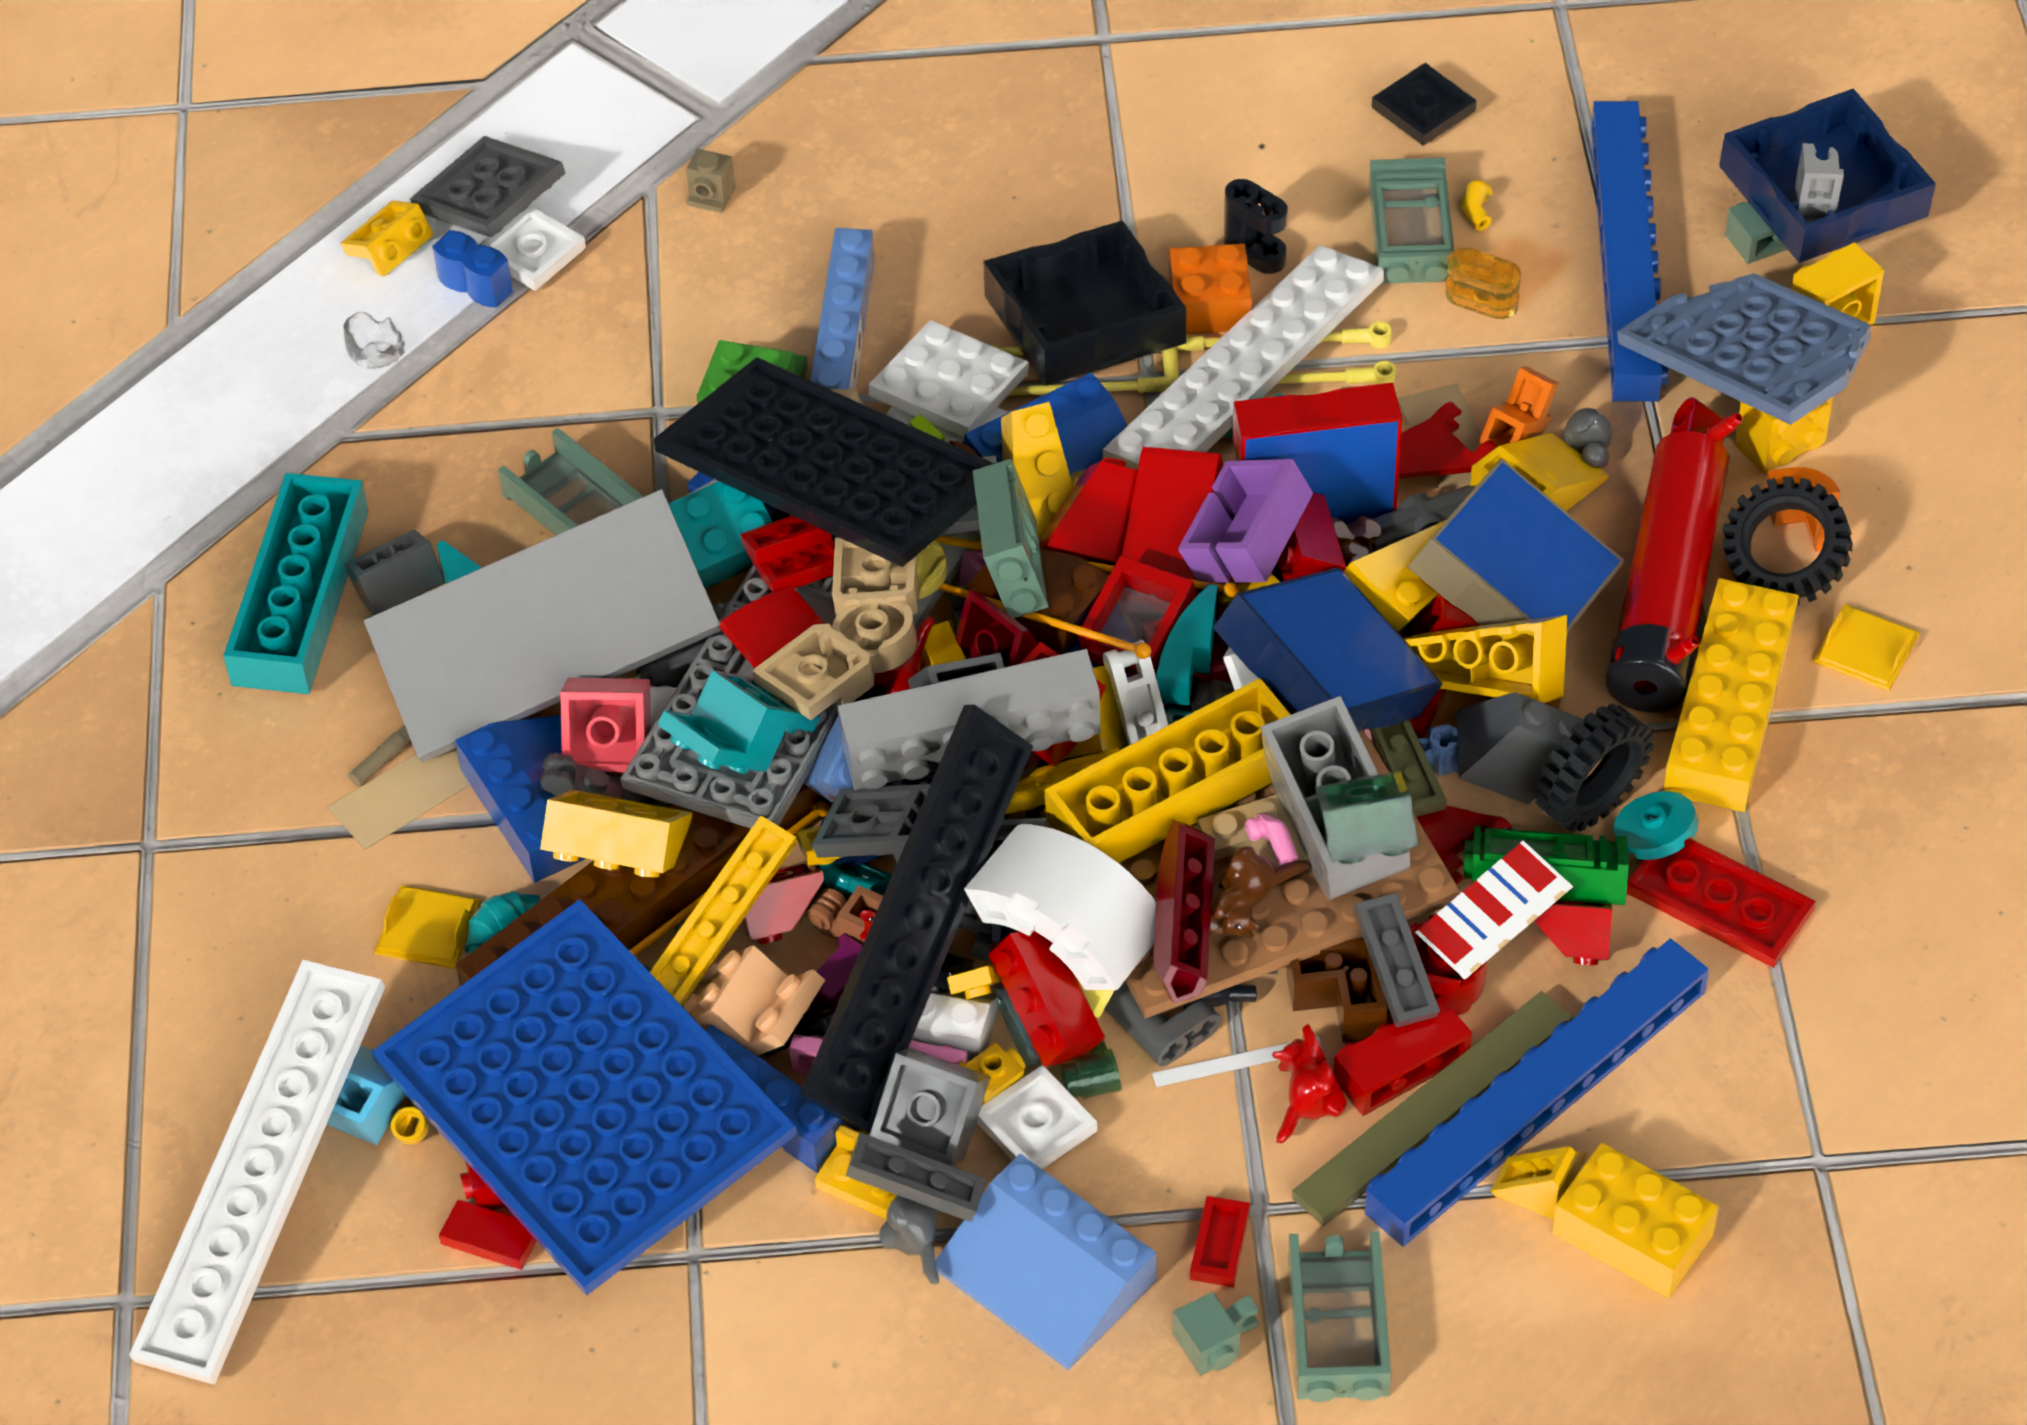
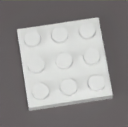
M930 320L869 383L868 396L917 417L922 414L930 423L964 437L965 433L978 428L1028 374L1029 362Z

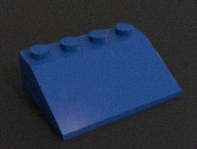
M1092 372L1013 410L1016 411L1050 402L1070 477L1072 473L1085 470L1088 466L1102 461L1103 448L1127 427L1115 399ZM1008 413L965 433L963 443L972 448L979 457L996 455L997 463L1003 461L1001 418Z
M561 715L494 722L455 739L461 771L534 883L587 859L579 857L577 862L557 860L553 858V852L540 849L547 800L556 796L552 792L548 793V791H544V788H541L540 779L541 774L544 773L543 764L547 755L555 754V752L562 755Z

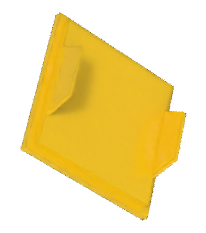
M1844 604L1815 655L1813 662L1890 691L1920 632Z
M400 885L397 895L392 896L384 916V927L374 954L455 969L467 939L468 921L478 910L481 900Z

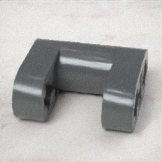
M1125 981L1118 990H1114L1105 1007L1109 1015L1161 1067L1173 1063L1207 1040L1217 1030L1221 1022L1220 1015L1204 1000L1192 1004L1170 1020L1163 1013L1145 1019Z

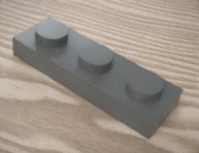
M1397 893L1356 903L1353 910L1395 1027L1437 1017L1440 1010Z
M861 1132L854 1143L845 1175L972 1222L977 1213L985 1182L983 1177Z

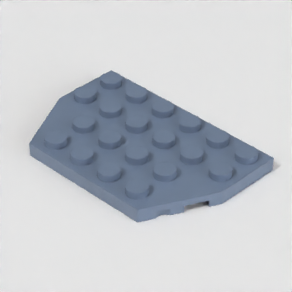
M1755 273L1738 277L1730 282L1709 285L1710 292L1687 298L1685 293L1673 295L1617 331L1619 345L1790 425L1847 387L1871 339L1870 324Z

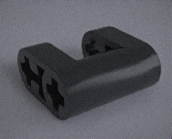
M1236 179L1229 182L1225 187L1224 245L1245 244L1248 265L1261 273L1274 274L1283 270L1286 266L1287 248L1285 243L1273 234L1283 231L1287 226V204L1279 197L1248 179Z

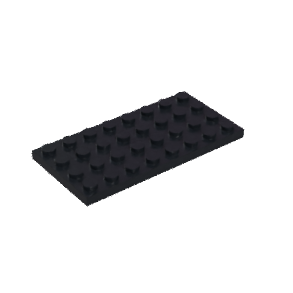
M758 357L753 359L653 439L656 452L901 567H904L977 504L973 470L994 464Z

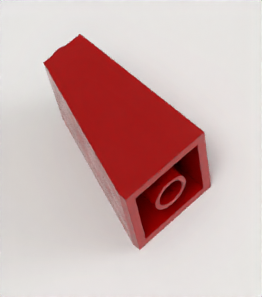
M1142 447L1122 550L1123 557L1187 579L1197 580L1178 548L1208 493H1215L1212 486L1223 467L1220 453ZM1195 588L1198 596L1203 590ZM1126 591L1120 599L1125 612L1137 616L1147 614L1164 616L1169 607Z

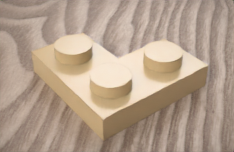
M1277 794L1197 819V829L1215 838L1214 861L1233 855L1234 851L1240 847L1251 846L1257 855L1270 860L1276 869L1285 866L1278 865L1270 842L1263 838L1252 841L1247 836L1245 830L1246 820L1256 818L1259 813H1267L1287 825L1298 855V859L1295 861L1308 862V857Z

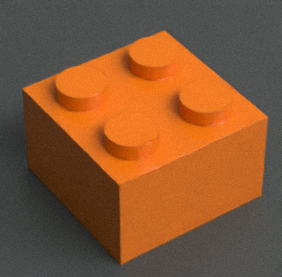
M1245 244L1169 248V284L1186 307V334L1228 332L1249 311H1252V295Z

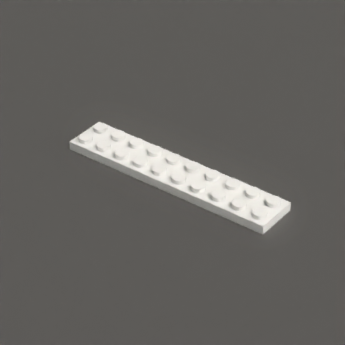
M1319 245L1254 306L1252 311H1249L1103 448V458L1123 460L1126 462L1125 467L1138 470L1143 446L1207 452L1233 427L1234 401L1263 398L1384 281V268Z
M302 960L129 1354L134 1362L215 1385L383 994L385 985L381 979Z

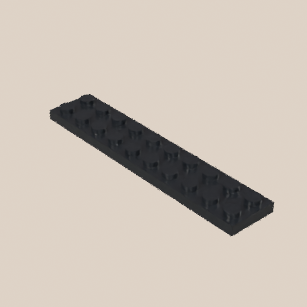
M976 705L963 706L800 1093V1096L832 1116L839 1118L845 1124L855 1130H861L868 1134L871 1133L895 1054L907 1049L910 1045L970 899L964 888L986 862L1033 749L1032 744Z

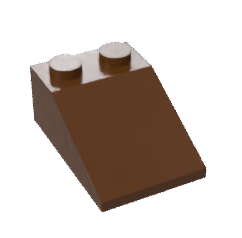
M1040 547L1046 599L1049 607L1035 612L1082 627L1109 575L1078 556ZM985 564L964 590L968 591V589L975 588L986 597L1002 601ZM1022 616L1014 618L1030 631L1038 643L1042 642L1060 655L1066 654L1078 640L1075 633Z

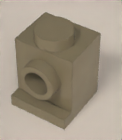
M696 149L686 168L689 188L687 206L722 213L735 189L732 156Z

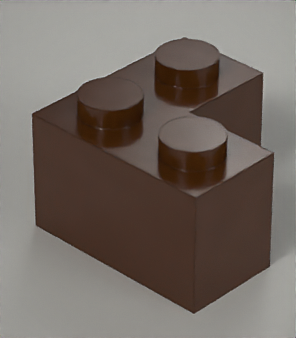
M1364 938L1347 940L1320 950V954L1299 961V958L1290 961V965L1287 966V982L1293 1011L1336 1007L1342 1042L1363 1040L1371 1036L1377 1028L1386 1023V999Z

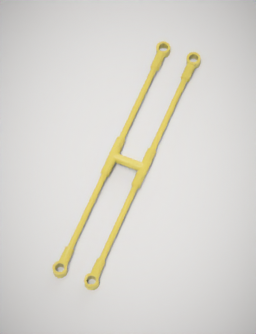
M1378 321L1372 323L1369 328L1341 329V332H1330L1321 342L1341 341L1342 344L1369 343L1372 347L1381 349L1389 346L1391 343L1392 329L1388 323ZM1186 336V344L1160 351L1163 356L1164 377L1137 378V381L1101 382V384L1108 392L1138 390V393L1164 392L1180 377L1178 352L1204 350L1205 347H1212L1221 337ZM996 344L990 345L1014 356H1025L1019 346L997 347ZM1380 361L1374 367L1347 368L1343 372L1287 374L1277 384L1346 381L1347 384L1365 382L1374 384L1393 382L1395 384L1396 366L1389 361ZM1066 384L1016 386L1008 396L1045 395Z

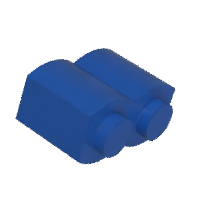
M454 230L447 231L432 246L438 279L447 288L467 293L476 303L492 308H497L513 292L508 260L499 250L489 246L478 245L471 236Z

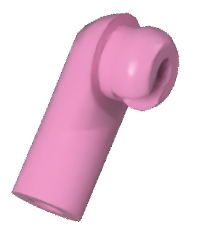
M1259 813L1256 818L1246 820L1245 830L1248 838L1252 841L1263 838L1270 842L1278 865H1285L1298 859L1289 829L1283 821L1267 813Z

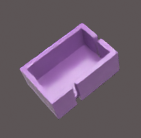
M1293 459L1226 461L1212 486L1215 493H1208L1178 550L1195 578L1199 581L1229 583L1233 578L1236 583L1267 582L1313 492Z

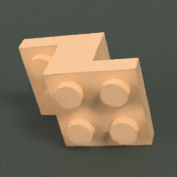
M752 945L738 952L732 950L724 958L714 961L682 1007L704 1030L712 1024L758 1056L781 1047L786 1043L825 982V979L813 969L797 976L794 974L788 976L759 949Z

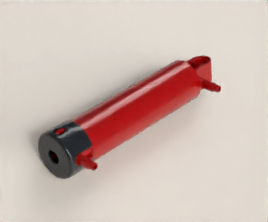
M1694 397L1686 399L1674 415L1670 434L1663 437L1656 445L1617 635L1613 640L1605 684L1613 698L1626 707L1648 713L1665 712L1675 708L1686 697L1693 661V651L1699 646V639L1696 637L1697 625L1730 457L1723 446V440L1727 435L1736 430L1737 426L1743 421L1739 413H1733L1724 418Z

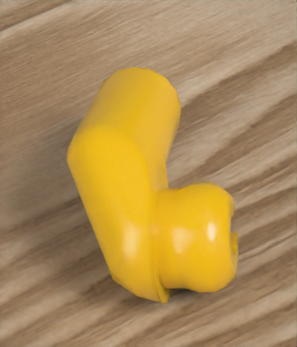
M1481 179L1474 180L1467 185L1460 204L1461 210L1478 231L1485 230L1492 222L1491 217L1482 207L1483 202L1485 203L1489 200L1486 195H1492V187Z

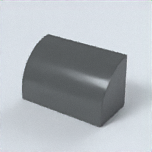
M415 529L345 563L354 588L373 616L444 582L430 541Z

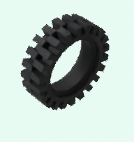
M1784 477V484H1777L1775 478L1766 480L1768 487L1763 490L1760 489L1758 484L1750 488L1752 492L1750 498L1747 499L1742 494L1737 500L1739 504L1738 510L1731 507L1728 513L1730 523H1724L1723 527L1725 539L1722 540V544L1726 554L1725 557L1737 582L1799 595L1797 605H1800L1799 598L1807 597L1808 602L1816 600L1815 592L1820 589L1824 594L1832 589L1830 582L1833 579L1839 582L1843 577L1841 568L1843 566L1848 568L1851 560L1848 552L1853 549V542L1850 537L1852 535L1843 508L1839 506L1836 497L1832 493L1828 495L1825 487L1820 484L1813 487L1810 480L1801 478L1800 484L1795 483L1793 477ZM1793 509L1807 512L1818 519L1824 528V543L1819 555L1809 566L1788 574L1774 573L1757 564L1752 557L1751 540L1758 525L1769 515L1777 511Z
M1609 704L1607 708L1601 706L1597 708L1596 714L1590 712L1584 717L1583 725L1577 722L1571 727L1573 734L1570 737L1564 735L1559 742L1562 744V747L1559 751L1554 749L1551 751L1548 757L1552 762L1543 764L1540 772L1544 776L1536 781L1535 786L1539 788L1534 792L1537 806L1570 832H1575L1576 829L1579 832L1586 829L1587 824L1590 827L1596 825L1599 816L1603 819L1610 814V806L1613 804L1617 808L1623 802L1620 796L1624 792L1629 794L1634 786L1631 782L1633 779L1641 778L1644 771L1640 767L1647 765L1650 760V756L1647 754L1653 751L1654 745L1651 743L1654 739L1651 730L1620 705ZM1599 760H1601V762L1594 769V771L1587 777L1588 773L1592 770V768L1597 764Z

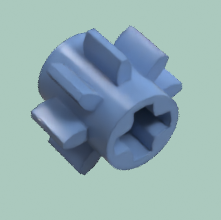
M1451 724L1440 725L1435 728L1429 727L1428 739L1420 738L1419 742L1433 772L1437 773L1438 776L1453 772L1459 773L1457 729L1451 726Z

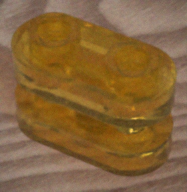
M1460 248L1449 255L1445 294L1452 304L1494 319H1506L1517 312L1521 270L1515 263L1473 248Z

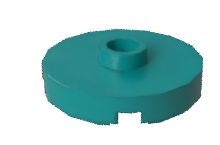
M1670 791L1653 792L1634 799L1622 808L1615 818L1613 831L1615 837L1627 836L1628 852L1634 853L1636 858L1643 860L1660 859L1681 850L1685 846L1684 841L1690 834L1692 838L1698 830L1699 819L1691 800L1684 795Z

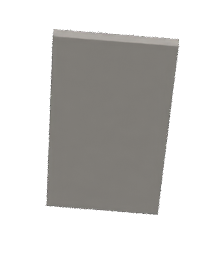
M662 489L364 620L399 712L421 763L456 748L455 739L490 723L520 720L561 702L560 691L567 678H615L722 631L719 628L720 622Z
M754 564L723 612L719 622L748 603L772 593ZM833 575L796 588L795 590L823 622L830 624L832 628L833 621L836 618L832 597ZM723 631L710 635L663 711L668 710L692 714L712 670L753 677L752 670H754V667ZM833 703L818 715L821 718L814 732L796 729L794 734L785 732L766 770L767 772L748 770L747 774L739 773L723 765L717 770L700 763L697 760L698 754L695 751L681 748L669 740L671 734L657 725L662 715L661 713L620 779L622 788L747 828H752L760 816L779 826L808 777L839 715V705Z

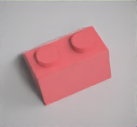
M567 678L560 691L562 755H568L574 759L576 764L591 769H598L603 772H625L650 732V679Z

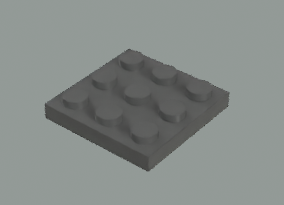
M483 136L410 198V202L419 204L425 215L492 238L519 213L526 210L541 194L549 190L566 172L562 161Z

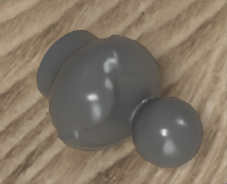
M1582 408L1577 410L1567 421L1563 438L1569 446L1582 455L1581 458L1586 464L1595 468H1603L1609 461L1607 448L1612 438L1610 423L1604 415H1600L1595 409Z

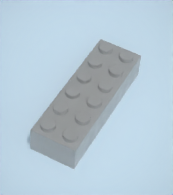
M1087 649L838 706L842 746L854 790L862 788L877 789L888 782L901 779L916 780L923 778L928 773L936 772L964 705L978 706L1032 744V751H1042L1053 744L1070 740L1081 742L1091 738L1093 735L1101 734L1100 691Z

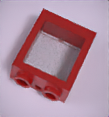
M1120 556L1082 627L1130 643L1143 640L1151 648L1150 657L1156 676L1160 656L1170 632L1181 614L1197 596L1194 582L1190 579ZM1077 634L1081 649H1087L1090 661L1096 665L1105 666L1103 653L1114 649L1118 652L1125 650ZM1135 664L1124 668L1125 673L1130 677L1138 674Z

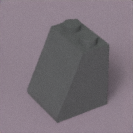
M1517 692L1462 707L1456 712L1459 778L1528 805L1535 799L1534 792L1539 789L1535 786L1537 779L1544 776L1540 772L1543 764L1552 762L1548 757L1553 749L1559 751L1562 747V744L1559 742L1564 735L1570 737L1573 734L1571 727L1577 722L1583 725L1584 719Z

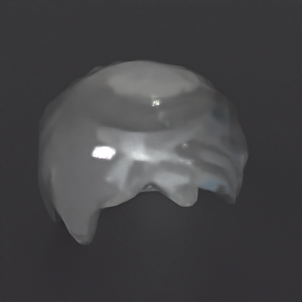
M357 312L346 319L343 325L344 344L348 357L357 365L367 369L383 368L398 361L405 353V342L402 341V335L394 326L391 318L388 317L385 321L380 322L376 321L366 312Z

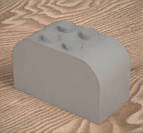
M1341 696L1261 726L1264 755L1275 792L1308 857V863L1314 877L1328 900L1410 869L1408 834Z

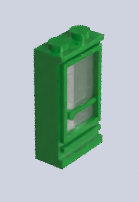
M1474 825L1473 840L1465 839L1463 879H1470L1471 884L1520 842L1524 841L1573 886L1557 901L1612 905L1626 904L1629 870L1627 836H1616L1615 842L1606 841V836H1599V840H1593V835L1497 828H1485V832H1481V826Z

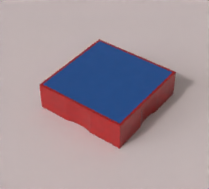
M1393 382L1341 388L1313 395H1282L1234 401L1233 442L1236 451V461L1293 459L1312 492L1325 495L1331 517L1341 519L1345 525L1354 522L1359 516L1374 518L1397 510L1402 414Z

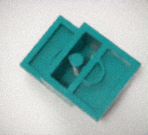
M712 670L692 714L664 710L657 725L671 734L669 740L681 748L695 751L698 754L697 760L703 765L717 770L723 765L739 773L747 774L748 770L767 772L766 770L775 755L784 733L794 734L796 729L814 732L821 717L817 715L812 720H809L756 684L754 677Z

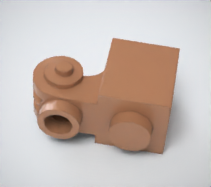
M858 885L848 901H846L841 892L831 888H823L813 901V904L807 909L806 917L811 924L820 929L827 937L839 938L845 933L863 945L864 941L860 939V934L864 931V922L860 917V913L863 910L877 911L883 896Z

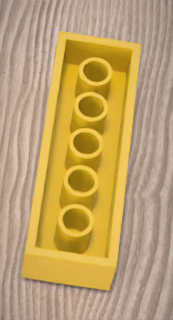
M1718 578L1667 762L1663 791L1680 793L1691 801L1745 812L1794 626L1799 595Z
M1259 678L1044 789L1048 823L1053 829L1089 843L1117 863H1120L1166 839L1173 819L1191 826L1197 822V819L1212 815L1271 784L1272 781L1264 755L1261 726L1291 714Z

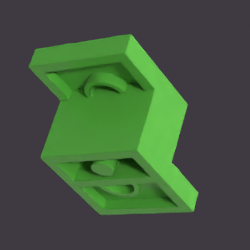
M719 340L698 391L697 404L756 357L804 378L808 367L807 356L793 354V352Z

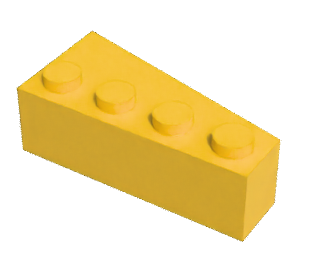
M1050 402L1012 411L1001 418L1003 461L1012 459L1037 519L1038 538L1073 489Z
M1445 521L1351 562L1344 570V573L1398 633L1429 605L1438 594L1437 591L1411 571L1408 565Z
M1567 615L1427 632L1404 638L1409 646L1441 680L1443 685L1440 689L1494 698L1517 692L1542 703L1564 697Z

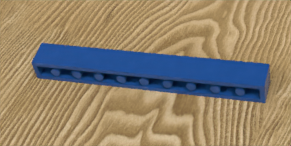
M1594 101L1591 122L1612 402H1659L1661 386L1668 385V367L1619 345L1617 335L1618 330L1654 308L1656 301H1660L1661 280L1660 278H1654L1653 273H1658V250H1651V246H1655L1656 224L1649 223V219L1653 218L1654 201L1653 196H1647L1646 192L1651 190V169H1644V165H1648L1649 144L1642 143V139L1646 138L1647 123L1646 116H1640L1638 101Z
M1671 938L1658 949L1656 947L1649 949L1634 969L1629 973L1626 971L1620 973L1612 982L1610 989L1599 998L1597 996L1590 998L1584 1004L1580 1013L1570 1022H1561L1546 1042L1540 1047H1531L1523 1055L1520 1063L1510 1072L1503 1071L1497 1075L1492 1081L1490 1088L1481 1096H1473L1468 1099L1457 1116L1448 1123L1444 1121L1438 1124L1430 1133L1428 1140L1417 1149L1415 1147L1408 1149L1400 1157L1397 1165L1387 1174L1380 1173L1375 1176L1366 1188L1365 1215L1402 1247L1407 1245L1502 1165L1507 1157L1514 1155L1703 996L1706 991L1709 968Z

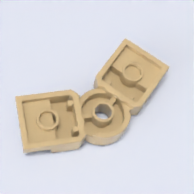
M839 537L835 538L832 597L836 618L833 621L832 628L830 624L812 625L752 670L754 682L809 720H812L833 703L843 705L855 701L874 686L875 673L892 670L906 662L914 653L917 645L913 616L918 613L919 603L918 555L904 567H901Z

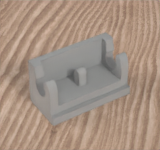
M1803 143L1792 201L1798 202V212L1807 223L1826 217L1829 210H1833L1835 213L1837 211L1844 170L1839 169L1838 152L1833 147L1829 149V159L1820 160L1816 157L1814 144Z

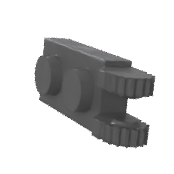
M555 752V754L547 755L544 759V773L541 774L540 784L541 788H544V791L546 790L548 793L552 792L553 795L557 796L573 789L654 805L655 798L623 789L620 778L608 775L598 769H591L576 764L574 759L568 755L563 756L561 753L557 754Z

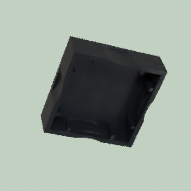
M1123 220L1074 234L1055 243L1033 246L983 261L985 298L1045 386L1186 344L1185 305L1164 276L1151 266L1146 257L1145 250Z

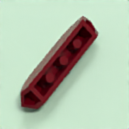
M1173 819L1164 842L1159 863L1153 951L1154 963L1169 999L1176 1004L1200 996L1208 979L1215 838L1186 823Z

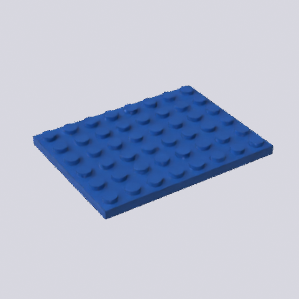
M580 899L371 1051L374 1060L586 1296L797 1135L796 1126Z

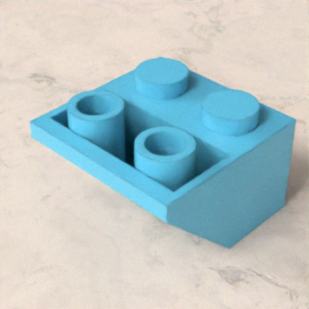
M360 1045L326 1125L377 1145L406 1094L374 1060L371 1052L372 1049Z

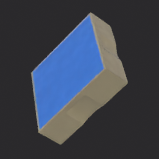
M1500 458L1408 565V568L1448 602L1471 616L1480 626L1567 615L1568 633L1624 564L1625 560L1503 458Z

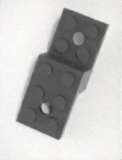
M931 784L882 786L877 789L862 788L854 790V788H841L812 843L817 858L893 854L898 863ZM1047 818L1003 820L986 862L1016 826L1032 824L1051 828Z

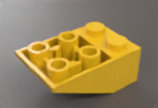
M1551 432L1498 446L1472 466L1470 486L1474 485L1476 487L1499 459L1503 458L1561 508L1567 511L1607 481L1609 475L1600 468L1586 464L1579 452Z

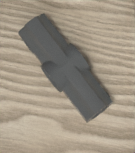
M1467 485L1432 498L1425 493L1413 494L1407 497L1397 510L1372 518L1381 527V535L1375 540L1372 546L1373 551H1378L1447 520L1475 486Z

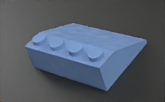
M1019 1154L990 1182L981 1195L977 1213L972 1222L964 1220L935 1260L937 1271L940 1275L1067 1370L1156 1282V1252L1022 1154Z

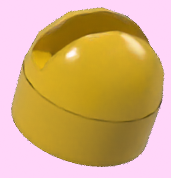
M402 1108L394 1114L391 1120V1131L402 1143L417 1144L423 1141L428 1134L429 1125L427 1118L416 1108ZM415 1118L419 1119L413 1135L409 1136L413 1130Z

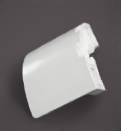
M1032 824L1016 826L964 888L983 923L1007 926L1028 936L1035 931L1051 941L1053 944L1049 949L1070 968L1085 990H1118L1154 944L1156 901L1132 874L1111 857L1089 843L1059 830Z

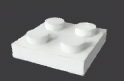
M531 205L505 225L499 233L482 244L502 252L508 260L510 276L534 291L540 288L586 248L585 237Z
M1043 1065L982 1105L976 1122L1012 1161L1019 1154H1022L1041 1169L1097 1132V1121Z

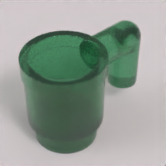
M1104 1040L1086 1056L1074 1058L1071 1063L1061 1065L1064 1087L1074 1098L1081 1096L1082 1099L1121 1091L1117 1063L1112 1049L1107 1048Z

